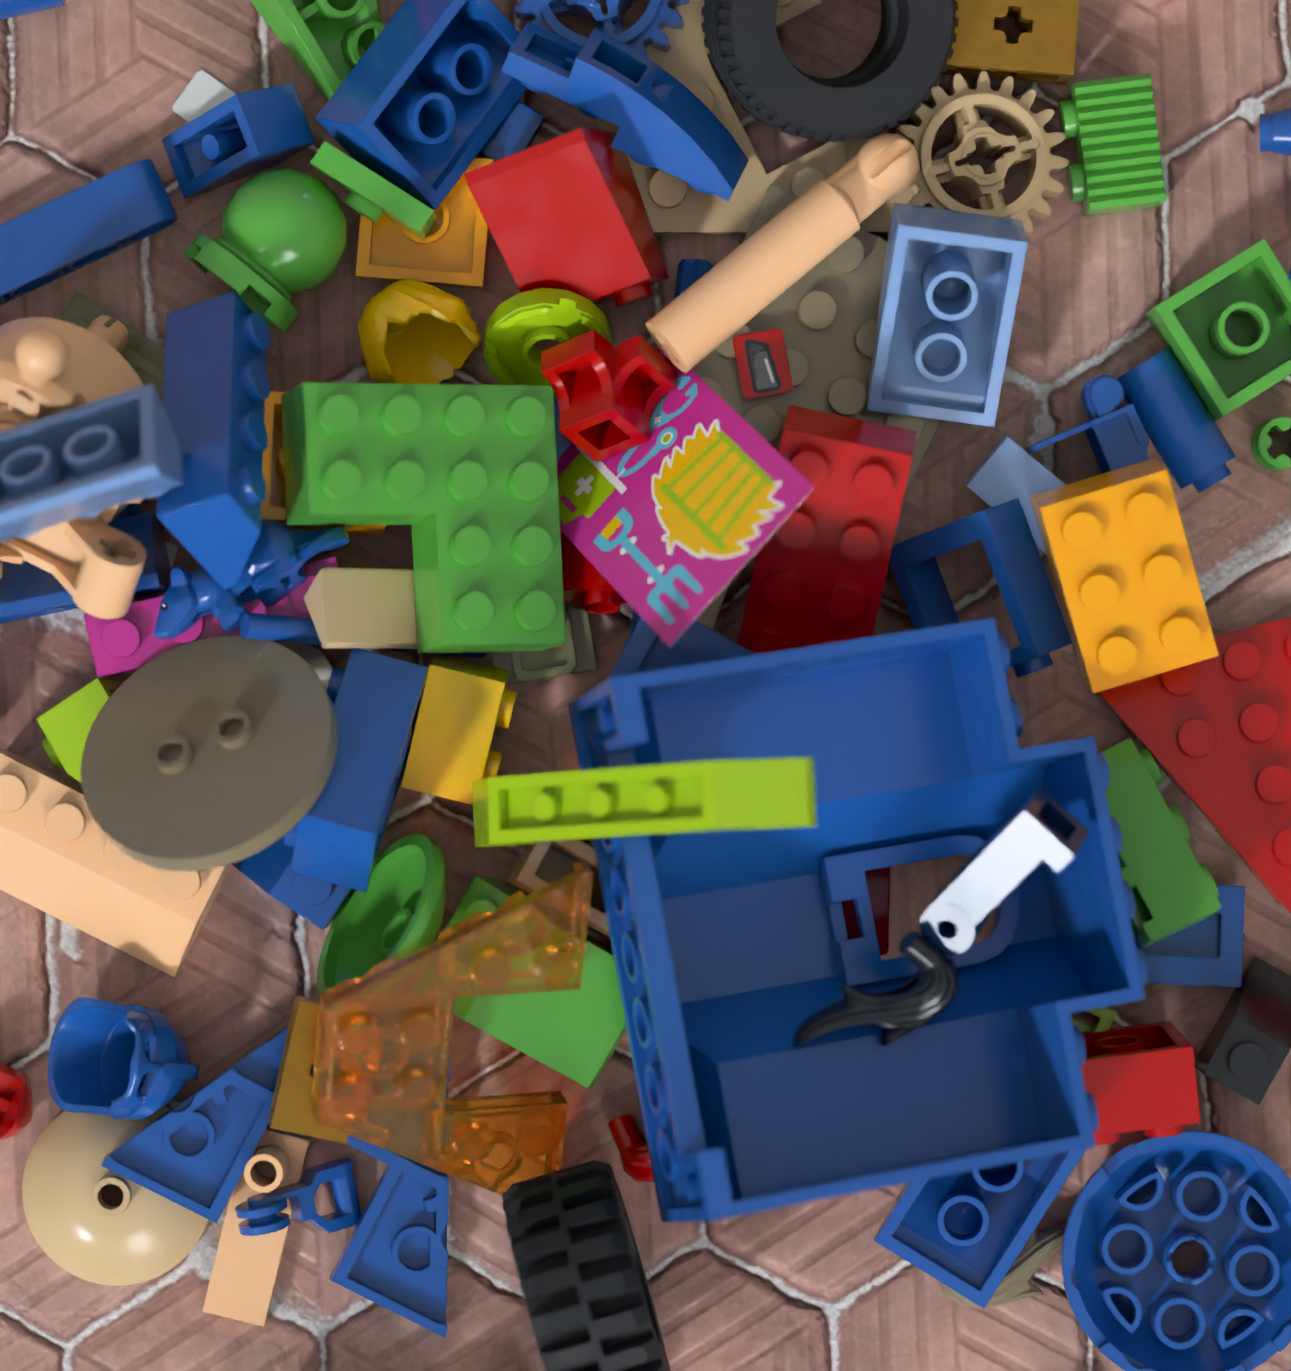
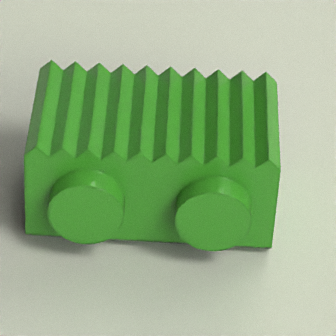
M1150 73L1074 82L1068 90L1069 100L1059 101L1061 133H1065V139L1074 138L1077 163H1071L1067 166V183L1071 202L1082 201L1083 216L1127 212L1161 206L1166 201V191L1164 188L1163 166L1161 163L1160 142Z

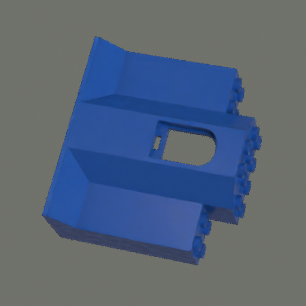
M995 618L611 677L568 705L580 770L710 760L814 758L817 826L592 838L661 1222L718 1220L1096 1147L1094 1132L1097 1131L1099 1126L1098 1109L1091 1093L1085 1090L1081 1065H1084L1086 1060V1047L1080 1029L1077 1026H1073L1071 1013L1145 999L1143 986L1146 985L1148 979L1147 963L1142 950L1137 946L1135 947L1130 922L1135 915V901L1129 884L1126 881H1122L1118 855L1122 851V834L1117 820L1109 814L1105 793L1110 781L1107 760L1101 751H1097L1095 736L1025 748L1019 747L1018 738L1021 736L1023 729L1022 715L1017 701L1014 698L1010 699L1005 675L1010 667L1009 647L1005 637L1001 633H997ZM1040 786L1090 831L1075 857L1058 873L1042 860L996 905L993 929L986 939L972 944L962 954L947 955L954 960L959 973L960 987L955 999L942 1013L886 1046H881L880 1044L883 1029L872 1026H858L831 1031L794 1047L793 1038L799 1026L819 1009L836 1003L844 997L842 984L863 992L890 991L904 985L919 970L905 956L881 960L865 871L956 855L971 857ZM854 900L861 938L848 940L842 901Z

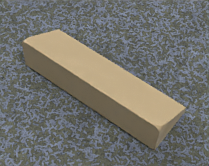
M326 567L318 572L304 596V601L323 648L417 649L413 569Z

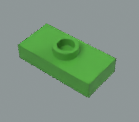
M326 141L322 143L310 162L315 171L349 192L344 201L348 206L375 223L384 214L424 240L437 220L434 210Z

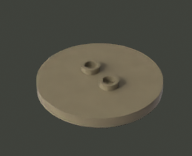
M240 635L219 636L193 641L161 654L134 672L116 689L99 711L91 726L82 753L81 785L87 807L100 829L112 844L129 857L146 865L173 871H198L213 869L243 860L260 852L289 832L311 809L322 793L334 766L338 748V721L334 705L323 683L312 667L298 654L275 642L244 639Z

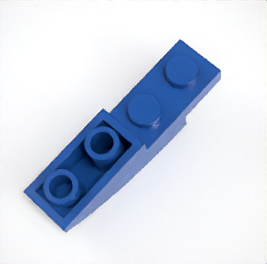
M530 22L526 23L508 52L501 71L502 73L518 79L523 86L532 91L548 93L578 107L583 114L590 118L606 120L619 126L611 145L612 148L628 154L633 161L642 166L656 167L686 181L689 186L698 192L714 194L729 201L749 161L730 132L711 110L685 85L658 64L627 44L596 28L593 29L582 47Z

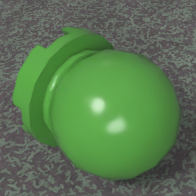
M288 167L257 172L234 190L222 212L221 237H216L212 240L208 236L199 233L185 250L184 254L204 274L210 271L229 285L231 289L228 293L235 290L252 312H259L267 325L273 329L274 327L285 335L300 316L298 310L291 304L293 301L292 294L314 290L335 273L347 248L346 218L340 199L324 181L305 172Z

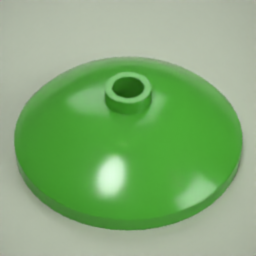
M419 833L410 834L398 839L377 856L367 892L355 889L351 891L331 924L319 958L317 991L324 1003L343 1011H351L368 1006L402 984L418 966L423 965L430 958L437 945L438 931L444 916L447 886L446 864L442 849L438 843Z

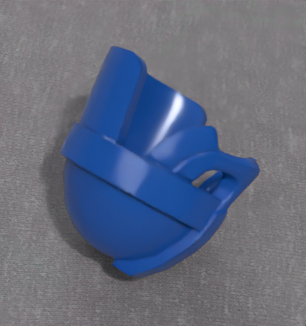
M81 997L71 1002L65 1008L56 1024L49 1048L48 1081L53 1100L64 1111L110 1115L115 1119L136 1120L151 1116L154 1112L175 1100L188 1079L198 1080L200 1065L190 1062L189 1051L183 1036L160 1011L136 1004L122 1005Z

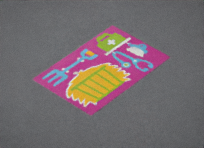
M658 347L657 350H658L663 356L666 357V355H665V354L661 351V349ZM676 367L677 388L663 396L652 412L650 419V441L598 462L592 459L575 443H572L557 460L560 530L669 647L673 645L815 488L692 369L685 373L678 367Z

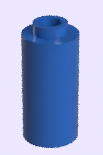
M1169 347L1117 378L1123 386L1125 400L1128 405H1134L1146 434L1180 489L1193 484L1196 491L1200 493L1231 474L1225 463L1236 455Z

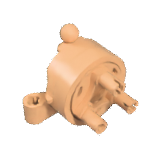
M100 315L94 319L86 329L73 323L45 317L22 318L0 325V431L144 386L134 369L120 354L128 344L129 335L127 328L118 320L108 327L112 317ZM144 497L107 508L93 517L75 518L44 528L29 537H15L0 542V580L3 576L1 560L16 564H22L24 561H27L53 574L71 594L76 605L86 613L99 618H121L127 614L147 554L139 541L108 524L129 503H140Z

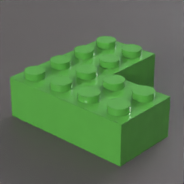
M303 382L281 395L287 525H411L417 654L540 652L566 644L554 394L551 385Z

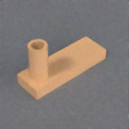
M269 1127L266 1128L229 1199L202 1312L265 1326L290 1225L269 1234L257 1236L241 1235L239 1224L246 1219L238 1218L235 1208L237 1205L247 1201V1198L271 1192L274 1189L301 1182L311 1141L310 1137ZM288 1198L286 1199L287 1207L281 1212L288 1213L291 1222L292 1211Z

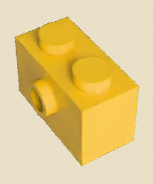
M435 654L427 674L401 785L402 788L473 805L472 782L487 777H498L503 753L491 749L497 727L509 729L518 693L506 689L510 671L447 655Z

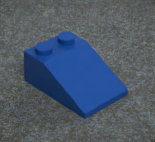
M1087 1148L905 1183L875 1235L874 1241L984 1309Z

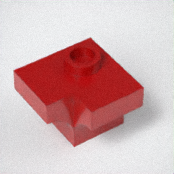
M594 329L541 352V373L552 386L559 405V431L592 459L598 462L650 441V419L655 406L663 396L677 388L676 366L640 334L612 345Z

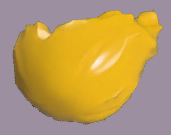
M414 279L396 281L373 296L365 305L357 327L360 350L368 375L376 383L440 384L442 380L451 379L454 376L455 370H460L464 366V361L481 343V334L478 332L477 323L471 318V308L466 306L463 299Z

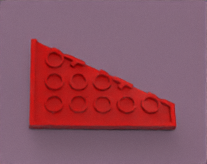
M1291 617L1216 635L1214 640L1219 656L1100 691L1097 694L1121 720L1120 723L1131 736L1148 748L1160 769L1184 796H1188L1216 828L1215 831L1238 853L1245 861L1246 867L1275 900L1282 904L1291 914Z

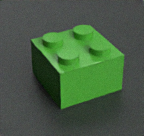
M1265 238L1145 314L1165 348L1169 347L1214 421L1224 417L1291 375V280L1288 279L1287 273Z

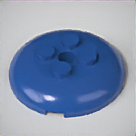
M1184 1130L1183 1133L1170 1137H1145L1112 1155L1090 1176L1080 1190L1068 1215L1062 1239L1061 1270L1064 1288L1075 1318L1085 1334L1109 1360L1125 1371H1251L1263 1364L1277 1351L1281 1352L1291 1342L1290 1178L1273 1160L1258 1149L1238 1139L1210 1131ZM1191 1240L1200 1243L1203 1256L1197 1267L1190 1271L1180 1272L1175 1270L1172 1265L1171 1253H1174L1176 1247L1183 1242Z

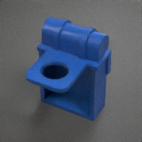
M1100 375L1087 381L1081 391L1082 405L1089 421L1025 447L1026 452L1031 453L1076 433L1085 431L1103 474L1149 460L1147 454L1149 440L1134 405L1130 404L1119 408L1124 398V389L1120 381L1110 375Z

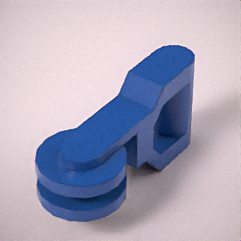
M338 1159L307 1169L301 1182L277 1188L271 1192L247 1198V1201L237 1205L235 1208L237 1217L246 1219L239 1224L240 1234L245 1236L269 1234L288 1227L291 1223L288 1213L281 1212L286 1209V1199L288 1198L294 1219L302 1222L308 1220L318 1229L327 1233L357 1225L362 1215L351 1159ZM329 1182L335 1212L320 1216L316 1213L313 1197L320 1184Z

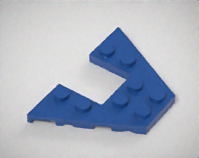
M362 1007L359 1009L371 1011L376 1016L374 1027L383 1029V1038L376 1066L365 1065L359 1090L369 1092V1100L362 1129L356 1130L351 1128L347 1144L388 1165L330 1275V1279L445 1338L448 1330L446 1323L450 1051L382 1015ZM289 1025L103 1158L101 1166L217 1223L244 1172L247 1162L252 1157L268 1126L267 1119ZM327 1053L324 1064L313 1063L310 1071L316 1073L320 1079V1086L328 1087L331 1077H342L344 1069L340 1068L335 1062V1054Z

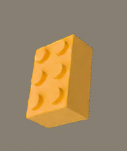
M1155 458L1030 496L1068 632L1073 642L1072 646L1080 674L1093 694L1219 656L1168 471Z

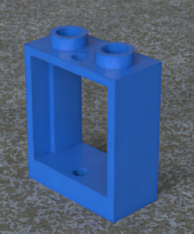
M1019 498L982 510L893 545L889 562L915 630L960 623L935 557L981 540L1020 646L1009 649L1010 667L1013 666L1016 677L1019 678L1053 665L1049 653L1073 643Z

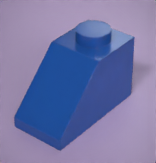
M293 83L235 94L162 139L184 199L200 195L274 167L315 144Z
M285 835L260 852L231 863L270 896L322 930L331 924L353 890L291 872L294 848L284 845Z

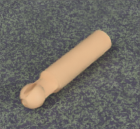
M881 133L868 139L859 149L858 154L825 181L819 179L646 322L649 334L666 357L681 371L687 373L860 229L859 224L892 196L909 189L917 179L920 168L918 154L913 144L907 138L891 133Z

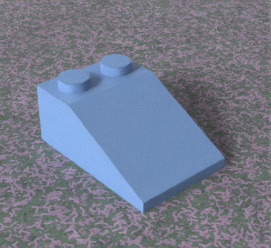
M894 203L883 266L866 404L867 410L982 426H995L1028 246L1022 220Z

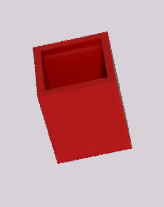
M579 128L464 174L467 185L520 292L540 288L569 290L590 299L595 305L614 299L617 307H624L653 296L650 285L669 278L627 154L611 147L617 132Z

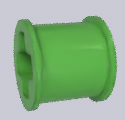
M1275 418L1262 424L1255 431L1251 448L1254 458L1261 466L1269 470L1280 471L1291 467V458L1285 454L1274 458L1269 455L1267 449L1271 446L1272 439L1267 433L1270 429L1276 434L1286 430L1291 433V418ZM1290 441V443H1289V445H1288V448H1289L1290 451H1291V441Z

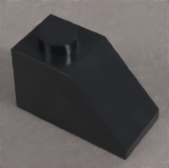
M1253 956L1242 976L1241 988H1235L1195 1059V1069L1259 1105L1291 1049V976Z

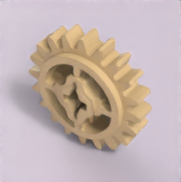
M981 71L975 77L972 89L968 88L965 79L960 73L955 74L949 80V96L939 86L933 87L931 90L932 94L927 100L930 108L922 104L918 110L910 113L909 118L916 126L900 125L894 133L907 138L913 144L918 154L920 168L917 179L909 187V189L914 191L915 196L907 204L1022 220L1026 236L1034 230L1028 214L1039 220L1046 219L1053 211L1042 196L1049 198L1058 197L1065 188L1060 182L1049 175L1061 172L1069 166V160L1050 153V150L1066 138L1065 133H1046L1043 129V126L1050 121L1055 112L1053 109H1046L1037 114L1031 112L1030 107L1037 93L1034 89L1027 91L1019 99L1013 98L1014 80L1011 76H1008L995 91L992 90L987 71ZM979 114L999 120L1015 135L1005 136L997 133L987 125L985 120H980ZM953 118L957 132L953 135L954 145L952 150L944 158L932 161V145L935 135L942 123ZM974 151L979 158L988 156L989 159L1000 156L985 171H983L980 165L970 166L968 163L958 166ZM1026 162L1023 186L1015 200L1005 205L1002 190L1005 188L1004 178L1007 171L1015 164ZM941 185L943 187L961 189L970 196L972 202H978L979 209L960 204L951 198Z

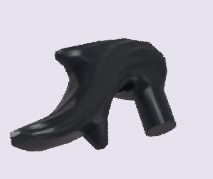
M917 931L908 933L900 942L898 950L919 969L916 974L898 988L876 993L859 991L842 984L844 997L840 1001L823 1007L810 1015L794 1034V1047L831 1031L858 1026H872L883 1029L880 1044L881 1046L888 1045L942 1013L955 999L960 985L959 973L954 960L939 952Z

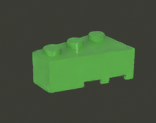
M1129 738L1101 752L1107 760L1110 775L1109 786L1105 790L1109 814L1117 820L1122 834V851L1118 855L1122 881H1126L1129 884L1135 901V915L1130 920L1131 927L1141 949L1211 917L1222 906L1218 900L1220 897L1219 891L1208 868L1203 862L1198 863L1187 843L1188 840H1191V835L1181 813L1175 805L1167 806L1157 787V784L1163 782V779L1153 756L1147 747L1138 751L1132 739Z

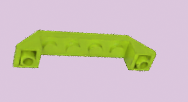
M809 757L710 760L487 777L472 782L475 848L535 844V842L817 826L814 758Z

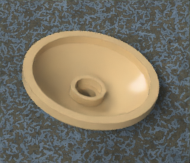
M164 1106L151 1116L136 1120L115 1119L110 1115L64 1111L53 1119L37 1138L30 1151L23 1173L22 1200L24 1212L30 1230L39 1246L65 1271L86 1281L102 1285L125 1286L149 1281L171 1270L191 1252L201 1238L209 1219L101 1166V1162L107 1154L169 1111L170 1108ZM114 1184L122 1190L123 1202L121 1205L109 1206L103 1201L101 1191L104 1185Z

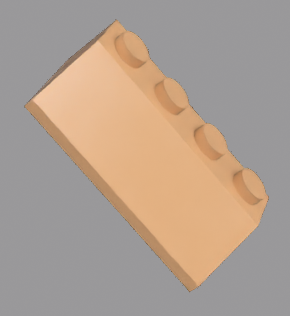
M0 749V890L176 977L232 864L198 871H173L152 867L134 860L112 844L100 829L87 807L81 786L8 749Z

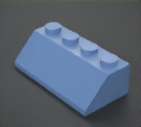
M152 383L0 431V542L15 537H29L44 528L79 517H93L107 508L142 497H156L170 488L183 485L181 443Z

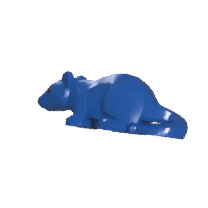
M261 519L260 534L235 587L224 590L202 565H199L191 573L181 566L172 569L170 573L171 585L160 603L154 636L159 639L173 638L194 626L203 616L213 614L217 621L220 620V625L225 632L234 630L240 625L241 617L246 612L242 606L243 604L260 599L265 607H270L286 597L306 581L307 576L301 567L305 561L321 551H328L347 545L351 542L348 532L344 527L297 530L278 521Z

